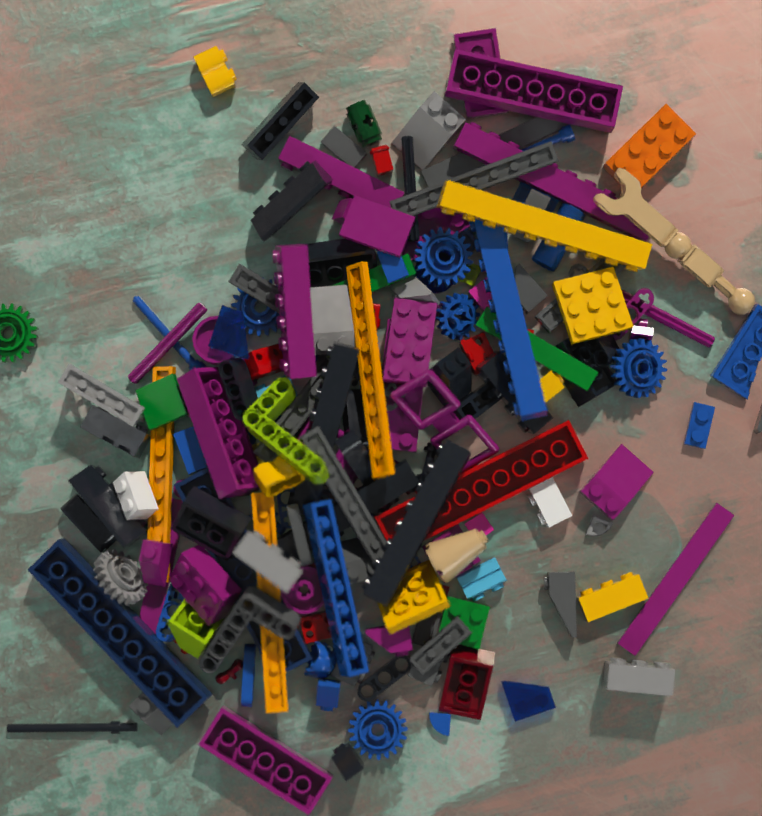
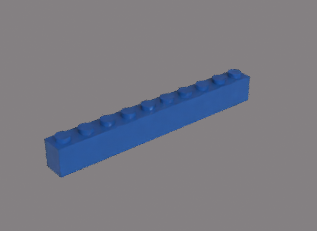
M475 219V222L469 221L471 232H476L477 239L474 240L476 252H481L482 259L479 260L481 273L485 272L487 277L486 280H483L486 293L490 292L492 300H488L491 313L495 312L497 320L493 321L495 332L500 333L502 339L498 341L500 352L506 355L507 361H503L505 373L510 374L512 380L508 382L510 394H515L517 401L513 403L516 416L520 415L521 421L547 416L544 395L503 228L499 226L495 228L482 225L483 221Z

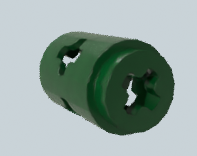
M366 100L359 101L346 108L348 120L358 143L362 144L363 148L382 140V131L370 104H367Z

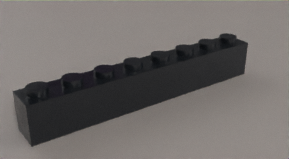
M335 341L333 346H328L326 358L329 359L328 367H323L320 379L324 380L322 388H317L315 400L318 401L317 409L312 408L309 421L313 422L311 430L319 426L332 450L334 449L359 354L358 347ZM306 456L300 457L299 461L303 460ZM305 477V480L296 486L295 493L290 492L287 504L298 503L300 513L304 515L303 505L320 501L324 483L315 484Z
M448 439L445 444H440L436 452L438 457L435 463L431 462L425 472L428 475L425 481L419 482L415 490L417 496L414 501L410 500L404 510L407 513L403 520L399 519L394 528L395 536L393 539L389 538L383 548L386 551L382 559L378 558L373 566V570H375L371 578L367 577L362 586V589H364L363 594L366 597L387 608L471 456L470 451Z
M406 459L394 465L395 475L374 479L356 489L372 517L381 512V507L386 504L391 506L400 500L399 496L404 493L409 495L416 490L419 479ZM335 502L332 505L339 537L345 534L344 530L351 526L339 505ZM305 520L303 522L309 549L310 551H312L308 528ZM291 529L277 538V547L284 551L282 556L287 560L292 557L297 562H300Z

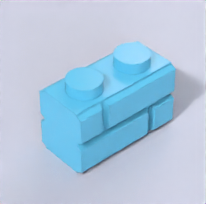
M495 557L456 577L467 600L472 598L473 602L485 596L483 592L489 589L495 592L503 588V582L507 581Z

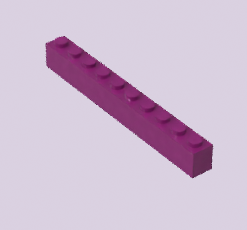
M465 122L453 149L485 165L523 152L518 144L512 141L506 143L500 140L501 136L491 131L488 134L482 131V127L474 122H470V124ZM556 163L514 178L558 199L561 203L577 208L585 215L627 236L645 242L648 239V236L624 215H607L593 201L595 195L600 193L616 200L614 192L607 189L602 191L596 188L597 184L587 179L582 181L577 178L578 175L570 170L564 172L558 169Z

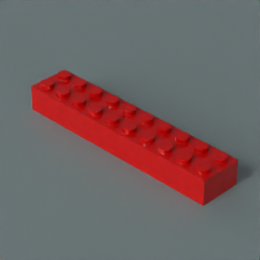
M567 420L461 473L425 540L587 460L588 457L570 421ZM415 497L375 516L386 541L389 538L393 539L395 536L394 528L399 519H404L407 514L404 510L410 500L414 501Z

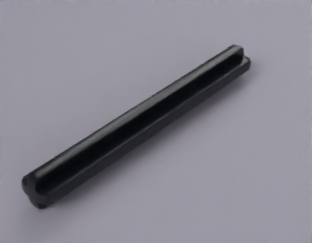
M403 136L401 138L405 196L416 192L412 136ZM415 215V221L408 237L410 242L419 241L418 215Z

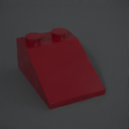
M457 645L451 651L439 711L481 720L494 667L495 652L464 645Z

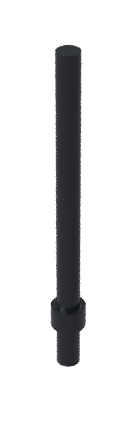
M111 721V723L7 724V733L111 732V734H120V732L138 731V723H121L120 721Z

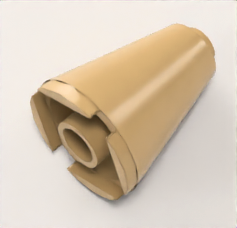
M473 529L430 542L425 547L428 548L426 552L436 571H442L444 575L440 577L445 583H448L487 548L486 543L489 541L483 531L479 532L477 529Z

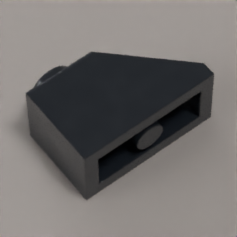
M341 743L332 750L334 754L331 758L345 781H348L364 769V762L350 743L347 745Z

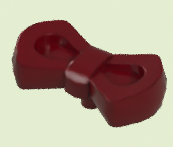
M237 658L230 668L216 675V682L221 685L230 677L233 680L237 679L235 673L243 668V661Z

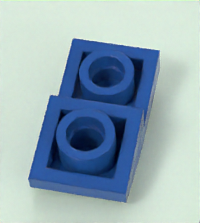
M376 250L388 283L409 276L402 258L403 255L398 258Z

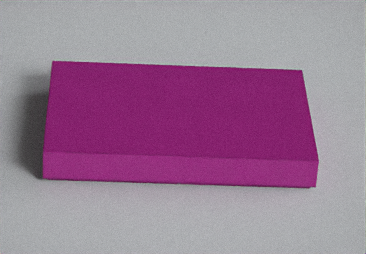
M354 195L339 236L400 258L414 224L415 216Z

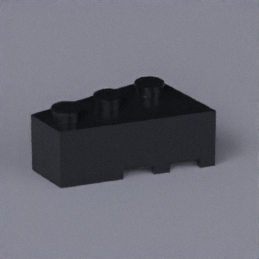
M94 405L91 406L80 428L139 459L151 435L147 434L149 429L139 424L133 427L101 407Z

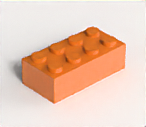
M665 104L604 164L603 168L614 179L615 171L618 168L625 169L639 180L642 189L694 138L696 133Z

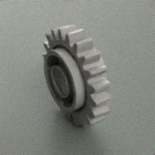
M116 549L112 551L107 550L94 562L96 567L93 571L98 574L95 576V579L100 580L99 587H103L105 589L104 593L110 594L112 600L117 598L119 604L124 601L127 606L130 603L134 605L148 591L145 588L148 583H144L141 568L136 565L137 561H132L130 555L124 556L123 551L118 553Z

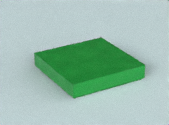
M170 374L135 390L140 405L145 408L143 414L149 430L157 429L189 414L176 374Z

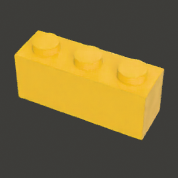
M631 571L621 575V580L613 583L611 579L601 583V588L593 591L591 587L581 591V596L576 598L586 622L648 599L639 574L633 575Z

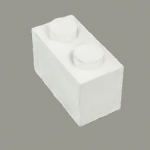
M145 471L123 472L113 482L126 520H146L159 509Z
M553 477L528 489L530 493L527 494V497L532 506H537L540 512L537 514V517L542 526L546 524L547 528L572 516Z

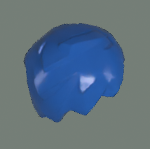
M316 641L311 646L312 651L310 653L313 658L307 662L309 666L306 667L304 675L322 679L332 673L337 660L334 648L325 642Z

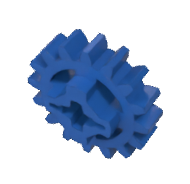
M453 293V297L447 295V301H440L442 308L437 309V312L440 314L435 320L440 321V323L436 327L443 329L442 335L453 340H462L463 336L470 337L469 331H476L473 326L477 323L476 317L480 316V313L475 311L479 306L473 304L474 299L466 294Z

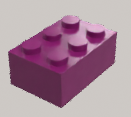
M196 545L180 554L168 579L209 626L229 615L241 592L239 586L207 550L200 545Z

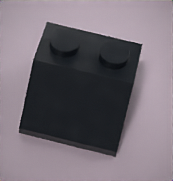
M459 347L430 368L459 401L472 391V364ZM427 380V385L443 406L449 404L435 386Z

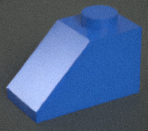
M324 678L318 680L316 706H320V710L333 711V708H338L340 680Z

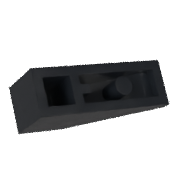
M487 382L459 401L460 407L454 410L453 413L459 420L467 415H471L476 419L499 400L492 394L491 390L493 388Z

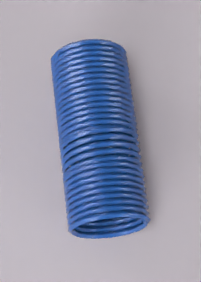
M562 203L556 213L580 222L584 221L586 217L583 212L566 203ZM542 240L535 254H533L532 260L539 266L555 272L566 253L565 247L560 245L551 247L545 245L544 240Z

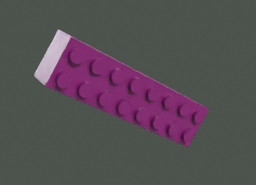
M455 49L444 97L611 133L616 125L623 86Z

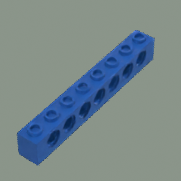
M330 499L304 504V515L340 676L352 677L369 672L332 501Z

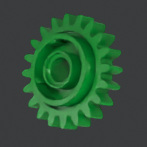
M3 303L0 310V356H2L1 359L4 363L7 362L8 357L13 363L16 360V356L23 360L22 353L25 352L30 355L31 352L28 347H36L32 339L39 338L33 334L34 331L38 330V327L31 326L36 320L34 318L28 319L31 313L26 311L22 314L23 307L19 306L15 310L13 303L10 304L9 309ZM12 328V337L5 339V329Z

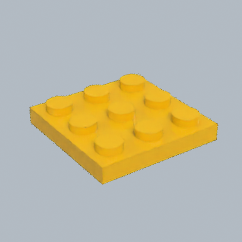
M614 267L552 283L571 345L622 332L634 327Z
M430 559L408 569L406 577L402 580L388 608L377 603L390 634L450 607Z

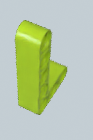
M280 377L248 408L243 415V422L254 437L311 482L323 484L329 478V471L324 461L274 422L296 397L291 381L286 377ZM273 404L272 407L266 408L268 405ZM254 420H258L255 424H251ZM274 432L271 436H267L268 433ZM285 444H290L287 448H282ZM306 456L303 460L297 461L298 458ZM316 469H321L320 472L313 473Z

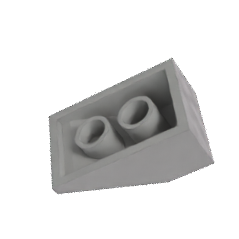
M434 91L419 107L391 144L402 153L401 138L403 136H412L414 164L421 170H424L463 128L466 119Z
M348 286L310 287L315 355L327 354L328 346H333L334 341L355 347Z

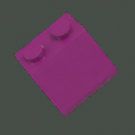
M386 625L365 629L368 637L388 652L395 653L396 656L409 655L408 651L413 650L409 626L393 634L389 633Z

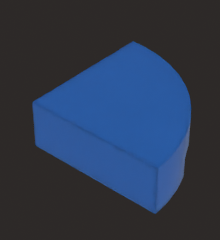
M429 712L430 722L435 730L449 736L451 714Z

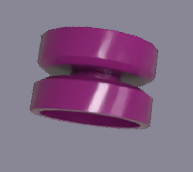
M211 316L202 320L196 326L192 336L193 347L196 353L207 363L216 366L224 360L236 358L242 346L241 335L235 324L221 316ZM217 336L221 339L219 344L213 343V339H216Z
M306 565L300 566L303 572L287 593L281 589V597L284 604L299 614H310L317 611L324 604L317 569ZM302 585H307L308 591L306 593L300 591Z

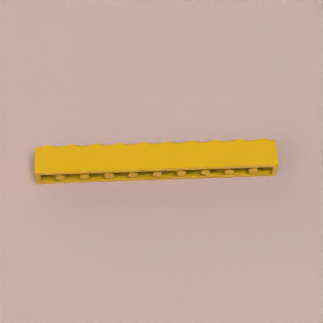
M449 180L444 182L437 207L441 208V212L454 216V213L463 215L462 219L475 222V219L483 221L482 225L495 228L499 226L504 228V232L516 235V232L522 233L524 238L536 241L538 238L544 240L545 245L557 247V245L564 246V250L577 254V251L585 253L587 258L597 260L598 257L606 259L605 263L617 266L619 263L625 265V269L632 272H638V270L646 268L652 247L651 243Z

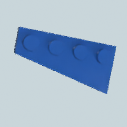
M755 304L710 375L744 399H748L749 389L754 381L758 362L762 357V306Z

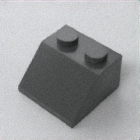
M353 538L341 541L349 583L354 584L365 581L367 577L371 578L375 572L373 570L374 564L359 539Z

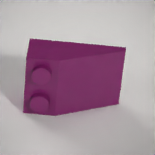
M620 444L581 488L579 493L606 517L614 520L654 472L623 444Z

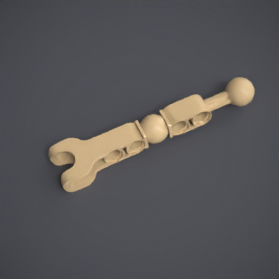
M618 168L615 171L614 177L621 185L622 192L620 197L613 200L600 193L596 194L593 198L594 203L607 215H624L655 243L660 247H664L669 257L678 259L677 261L708 288L714 285L728 298V306L732 312L737 315L748 314L755 305V297L752 292L746 288L736 289L721 275L724 270L695 244L691 245V241L686 234L678 232V229L642 198L639 180L625 169Z

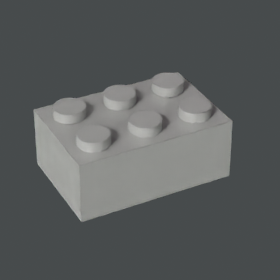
M256 530L253 533L248 531L233 553L287 593L303 572L300 569L301 564L292 557L289 560L283 557L282 553L284 551L275 544H272L271 547L264 542L266 538Z
M611 657L610 661H605L602 687L613 691L673 696L675 669L670 668V664L664 662H654L653 665H648V662L643 660H632V663H626V660L622 658Z

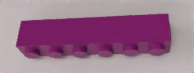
M289 136L278 157L279 162L282 163L281 167L290 172L293 169L300 172L299 168L307 161L311 164L316 160L333 179L324 189L330 191L332 188L338 191V195L344 199H353L355 195L391 208L389 201L403 197L405 192L292 136Z

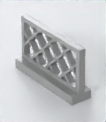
M71 364L67 366L58 381L61 385L135 427L137 421L142 423L145 421V417L142 415L145 410L144 407Z

